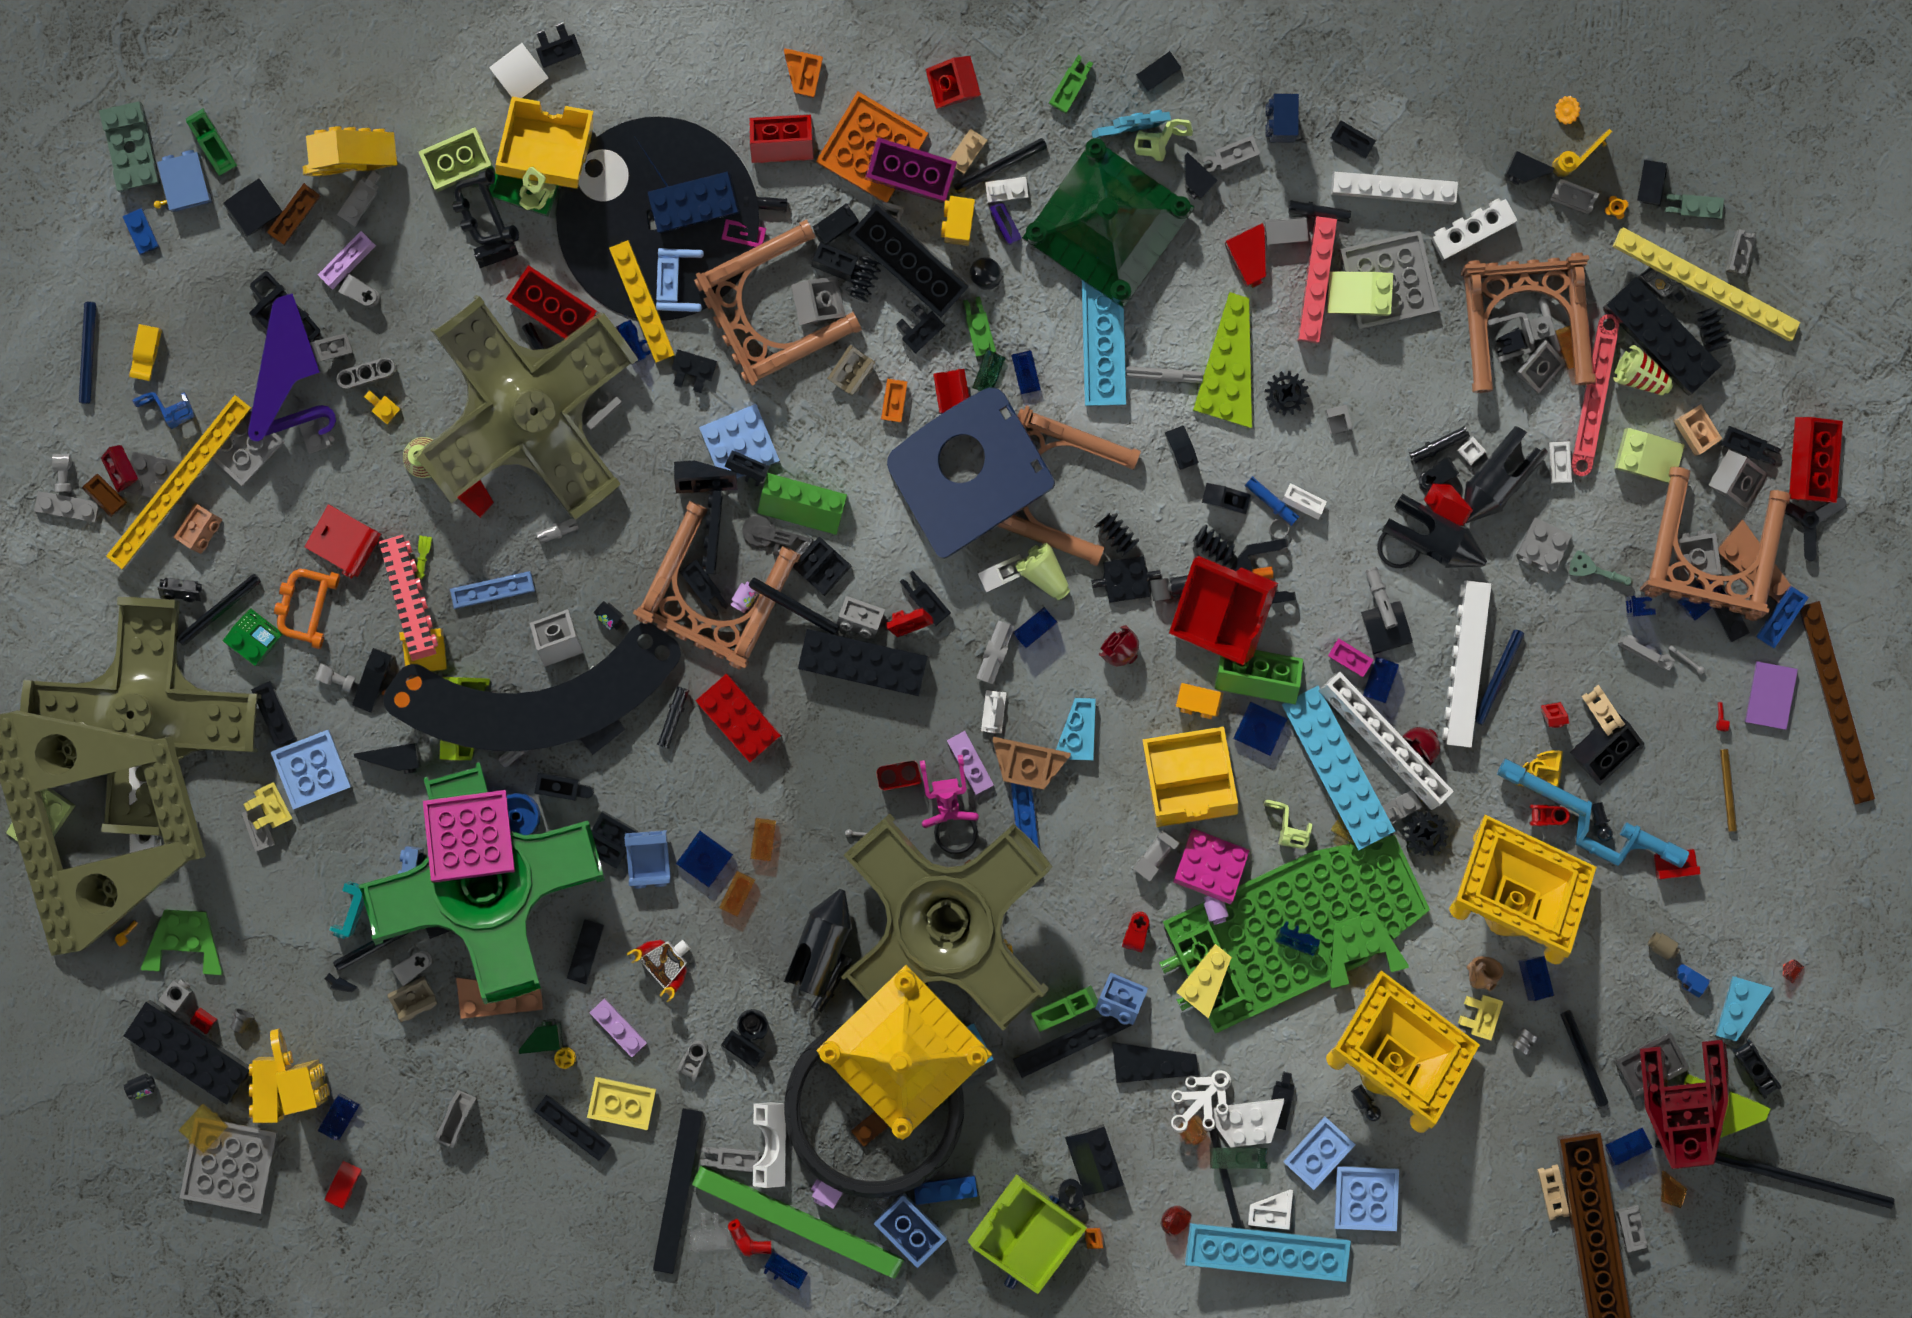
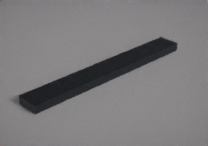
M688 1108L682 1109L653 1271L674 1273L703 1111Z

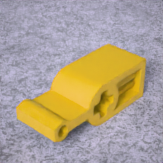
M142 324L138 325L129 377L146 381L151 380L162 329Z

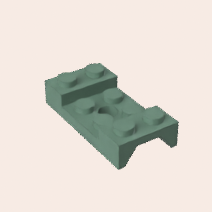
M138 101L99 110L112 160L117 191L124 192L135 187L160 184L142 103ZM128 142H134L136 145V149L132 153L125 151V145Z

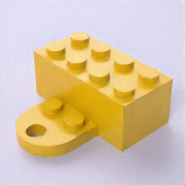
M341 126L329 127V131L315 130L314 134L306 136L309 164L302 166L304 176H327L350 171H372L397 165L394 132H385V129H374L371 131V128H360L356 131V127H347L342 130Z
M281 1029L271 1030L270 1040L278 1072L275 1074L284 1115L320 1106L330 1096L329 1086L327 1083L324 1084L323 1080L325 1075L323 1063L320 1064L318 1059L291 1066V1063H293L292 1052L287 1050Z

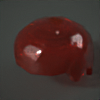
M1176 1205L1168 1208L1163 1213L1160 1221L1162 1230L1168 1235L1171 1233L1177 1236L1187 1227L1192 1214L1182 1206Z

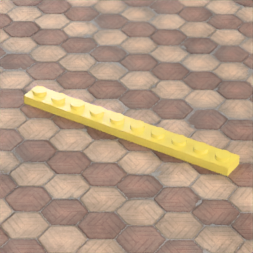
M1624 227L1620 229L1613 248L1785 340H1793L1800 324L1796 319Z

